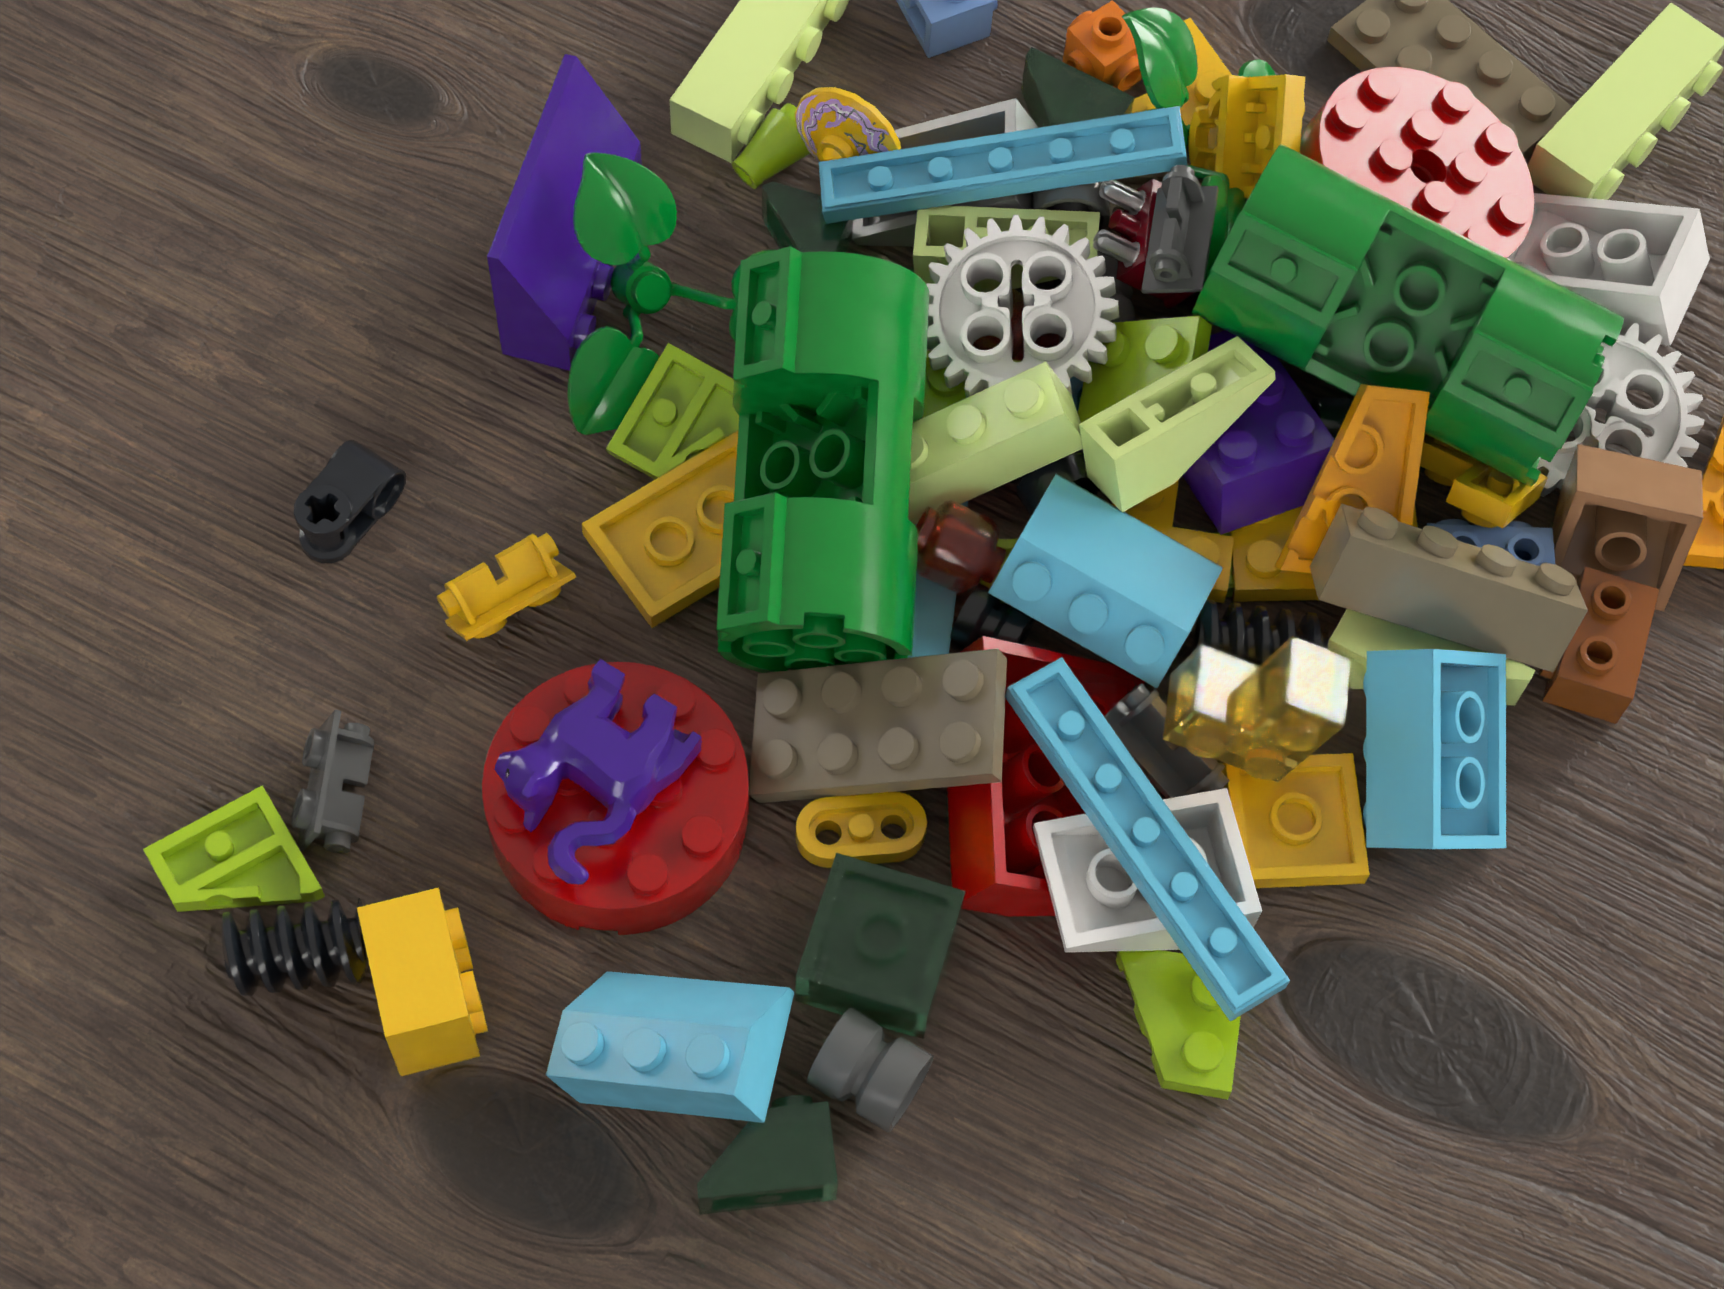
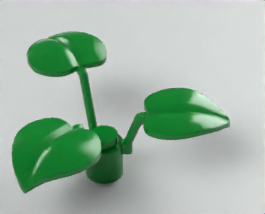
M1145 8L1124 14L1122 18L1128 25L1136 45L1145 89L1152 104L1156 107L1155 109L1180 106L1181 108L1189 100V93L1186 87L1194 82L1198 70L1193 37L1186 23L1175 13L1162 8ZM1261 59L1250 60L1244 63L1238 73V76L1244 77L1276 75L1272 67ZM1182 121L1186 149L1190 125H1185ZM1188 165L1194 170V176L1197 179L1203 180L1201 186H1218L1219 188L1206 273L1207 280L1211 268L1247 199L1244 197V192L1241 189L1229 188V178L1226 174Z
M596 152L585 154L583 159L582 178L574 204V231L580 246L590 257L604 264L617 265L612 274L611 289L615 297L626 304L623 316L628 319L631 336L628 339L625 334L614 327H600L590 333L575 352L568 378V407L575 429L584 435L618 429L660 358L651 349L639 347L643 340V330L639 319L641 313L652 314L660 311L666 306L671 296H679L718 308L730 309L733 312L729 322V332L733 341L736 342L741 267L740 264L732 277L731 288L734 298L722 297L671 282L664 270L648 262L651 257L648 246L667 240L673 234L676 227V203L670 189L655 173L639 163L621 156ZM763 250L757 253H753L748 258L761 255L767 252H771L774 250Z

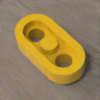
M902 792L824 797L810 802L800 812L796 822V844L799 852L807 861L824 868L900 862L914 856L922 847L926 835L927 818L921 804L912 796ZM888 824H896L904 830L905 834L900 838L890 839L882 833L881 829ZM823 830H833L840 836V839L834 844L826 845L821 843L816 836Z

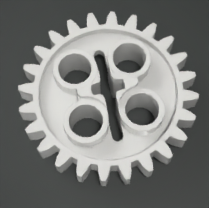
M1013 215L1009 231L1001 232L993 218L988 219V236L981 239L969 228L965 229L964 234L967 247L961 250L952 244L946 243L944 251L948 266L935 262H930L928 266L930 277L936 283L926 284L929 289L927 349H933L928 355L931 368L938 370L947 367L944 378L948 388L955 387L966 380L964 388L966 398L1043 362L1048 363L1071 395L1070 378L1073 376L1089 384L1092 381V370L1088 361L1106 364L1108 360L1107 348L1101 342H1115L1117 337L1116 325L1110 322L1119 318L1118 300L1110 298L1116 294L1114 277H1102L1106 272L1103 255L1087 259L1090 254V245L1086 237L1070 246L1069 227L1065 224L1058 228L1052 236L1046 234L1045 219L1040 216L1034 223L1031 231L1023 230L1019 215ZM1015 264L1023 266L1022 292L1024 308L1022 311L1024 359L1021 362H1014L1012 360L1013 331L1011 318L1013 316L1011 269ZM1048 276L1057 277L1063 281L1061 285L1051 290H1042L1034 286L1038 280ZM984 279H994L1001 283L996 289L986 293L977 292L972 289L977 282ZM1047 333L1058 334L1064 338L1060 344L1051 348L1040 347L1034 343L1038 337ZM990 335L1001 339L999 345L989 350H979L972 346L982 336Z
M1634 323L1628 329L1625 336L1619 335L1612 347L1603 342L1601 343V346L1604 347L1602 355L1605 356L1601 367L1603 371L1593 388L1592 396L1572 429L1575 440L1564 443L1551 462L1540 458L1537 470L1548 477L1540 496L1548 495L1556 487L1562 488L1577 444L1606 450L1605 446L1608 444H1622L1630 450L1632 456L1688 467L1680 456L1692 457L1697 451L1699 443L1687 435L1697 434L1704 425V419L1687 413L1697 409L1703 397L1700 394L1684 393V390L1694 379L1695 374L1693 371L1677 374L1674 372L1673 367L1681 356L1679 351L1669 353L1664 357L1657 353L1662 336L1657 334L1646 344L1638 341L1639 324ZM1634 389L1644 391L1652 398L1654 408H1637L1628 400L1626 392ZM1596 408H1602L1607 411L1605 424L1594 420ZM1647 428L1651 430L1653 436L1646 437L1640 429Z

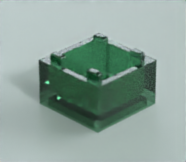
M836 853L796 974L795 1001L841 1015L853 1007L877 1021L881 1027L924 1039L961 919L966 891Z

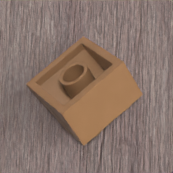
M1577 444L1560 490L1552 526L1555 564L1571 573L1575 577L1576 582L1584 568L1588 567L1657 588L1659 593L1655 610L1664 611L1703 519L1702 471Z

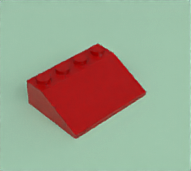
M982 636L960 651L969 652L998 648L1007 658L1006 690L1012 684L1062 657L1103 716L1133 687L1141 683L1144 686L1143 680L1117 665ZM1005 698L1002 782L947 787L953 907L1008 917L1055 916L1033 826L1037 822L1086 813Z

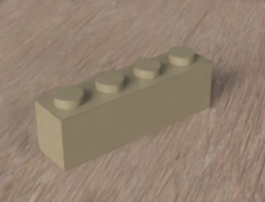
M1341 503L1310 565L1318 600L1488 653L1506 654L1508 659L1550 672L1555 670L1588 612L1575 577L1560 566L1551 563H1542L1540 566L1518 560L1508 551L1495 545L1486 544L1480 548L1458 541L1449 532L1435 526H1425L1421 529L1398 522L1388 512L1375 507H1366L1364 510Z

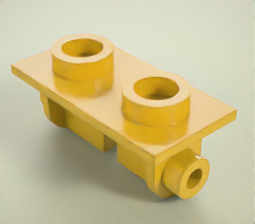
M532 533L495 555L504 574L503 577L495 581L488 565L482 562L445 583L446 591L437 595V599L443 611L449 617L445 620L447 626L466 641L472 638L480 639L501 630L507 623L506 618L527 606H540L553 600L560 594L561 586L575 579L576 575L573 571L553 559L559 555V550L548 533L540 537Z

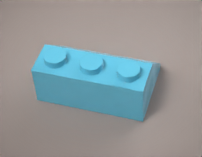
M1056 473L988 593L1158 688L1190 633L1223 567L1128 513H1122L1117 507Z
M1443 649L1367 651V671L1363 680V689L1366 696V737L1363 744V754L1366 761V802L1363 809V820L1366 827V848H1506V654Z
M607 971L562 1011L546 1076L579 1103L765 1123L794 991L790 987Z

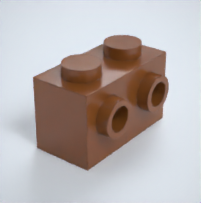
M1585 567L1577 580V585L1588 612L1555 670L1550 672L1539 668L1538 675L1548 678L1542 701L1616 724L1634 698L1659 589Z

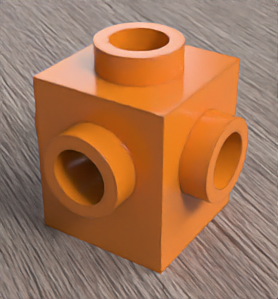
M1113 0L1094 12L1086 11L1080 14L1070 24L1066 33L1061 70L1097 108L1142 80L1134 38L1128 25L1122 18L1126 13Z

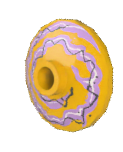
M837 87L815 88L801 98L795 111L798 132L807 150L818 162L901 149L900 141L891 123L875 106L855 93Z

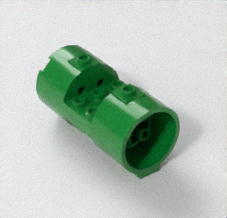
M1280 144L1272 155L1246 204L1239 213L1192 311V314L1200 315L1206 321L1354 397L1361 384L1430 392L1426 415V434L1529 487L1537 482L1541 471L1537 470L1540 458L1548 462L1552 461L1557 451L1561 450L1592 396L1593 388L1603 371L1601 367L1605 360V356L1602 355L1604 347L1601 346V343L1603 342L1612 347L1619 337L1624 322V317L1283 144Z
M791 246L741 260L733 372V407L739 415L734 502L725 503L716 629L718 630V653L735 665L760 673L788 671V668L798 670L908 658V655L912 656L918 529L908 520L912 428L913 422L922 419L924 415L929 289L917 274L901 265L880 258L854 253L800 252Z

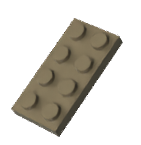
M1366 0L1335 23L1328 35L1327 41L1362 72L1381 67L1411 68L1439 76L1449 82H1459L1465 85L1472 92L1473 96L1484 104L1502 124L1513 130L1518 140V147L1525 160L1533 154L1538 142L1572 108L1571 105L1449 0Z
M997 648L758 674L749 796L758 803L1002 782L1007 658Z

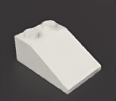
M1534 193V213L1529 232L1522 244L1508 258L1514 262H1522L1536 268L1549 280L1624 317L1619 335L1625 336L1628 329L1634 323L1639 324V342L1647 343L1652 337L1659 334L1662 336L1660 345L1671 346L1710 260L1701 213L1698 208Z
M1223 788L1163 799L1244 916L1254 927L1262 913V908L1228 789ZM1086 814L1034 823L1033 830L1065 952L1180 950Z

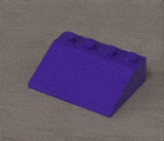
M564 54L487 255L502 354L570 371L571 362L581 342L590 333L595 331L596 316L592 314L597 300H607L611 290V278L614 271V266L604 264L590 257L580 246L574 231V204L582 178L584 156L591 152L613 154L642 165L640 141L577 56Z

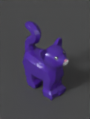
M601 659L595 664L591 672V678L588 681L589 693L555 714L537 742L516 751H507L500 754L494 769L504 782L508 796L525 811L523 825L530 832L538 826L552 805L561 781L567 778L588 791L608 809L603 820L574 822L556 832L548 846V864L557 877L570 884H584L589 878L588 871L576 860L575 851L581 846L614 844L631 829L636 815L642 813L648 807L657 793L680 778L700 753L702 737L694 731L691 734H685L676 729L673 730L677 707L655 693L643 705V723L638 729L630 733L612 722L622 705L623 695L620 694L625 680V674Z

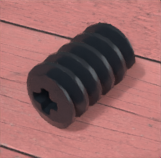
M1207 599L1196 621L1191 672L1193 673L1199 660L1205 661L1209 680L1213 678L1216 680L1223 665L1230 664L1234 683L1241 684L1249 667L1256 668L1259 686L1266 687L1276 670L1281 671L1285 690H1292L1299 675L1306 674L1310 693L1317 694L1322 684L1327 659L1328 626L1326 625L1323 631H1321L1317 614L1307 612L1296 629L1294 616L1289 609H1281L1273 624L1270 625L1268 611L1265 606H1255L1247 622H1245L1240 603L1236 602L1229 604L1220 619L1215 600Z
M360 898L358 899L357 907L363 906ZM332 900L327 920L320 921L312 903H305L300 923L293 924L285 906H278L272 927L265 926L258 909H251L245 930H239L232 914L224 912L221 934L228 978L234 981L238 991L243 996L254 995L257 991L260 977L268 992L280 993L284 988L287 973L296 989L307 990L311 984L314 969L323 986L334 987L338 981L341 966L350 983H362L368 965V957L357 907L354 917L347 918L339 900Z

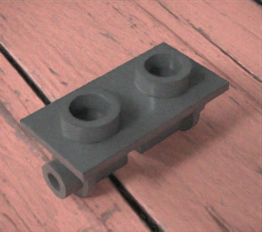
M1173 166L1170 169V173L1163 177L1162 188L1157 190L1142 284L1143 294L1201 292L1205 284L1219 188L1218 186H1200L1198 179L1194 176V170L1189 166Z
M1142 683L1138 686L1136 685L1104 716L1143 773L1166 799L1222 789L1229 782V779L1222 773L1225 765L1221 761L1217 762L1194 735L1188 739L1181 735L1179 730L1184 724L1158 697L1160 693L1156 689L1149 692Z
M334 710L319 729L312 728L304 746L302 765L311 768L307 789L302 788L297 795L291 819L292 827L300 828L297 846L301 852L315 838L325 840V850L340 854L350 852L351 843L359 840L365 796L343 791L342 786L343 783L362 788L367 785L375 741L369 737L370 728L364 724L347 723L344 729L339 728L341 711Z

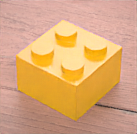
M439 887L357 907L385 1038L400 1076L480 1057L475 1035L488 1032L473 970L461 973L462 971L473 969V964L458 907L445 910Z

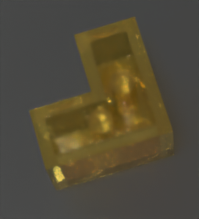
M1292 636L1261 666H1257L1201 644L1170 675L1163 740L1187 748L1190 753L1196 756L1213 758L1243 769L1252 777L1279 782L1345 726L1350 658Z

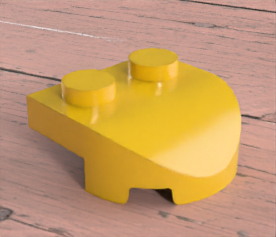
M1287 74L1256 77L1225 75L1213 81L1211 85L1216 92L1207 106L1195 108L1191 119L1188 141L1191 165L1226 174L1229 178V188L1241 189L1244 192V197L1248 199L1280 144L1300 153L1302 119L1305 112L1304 76Z

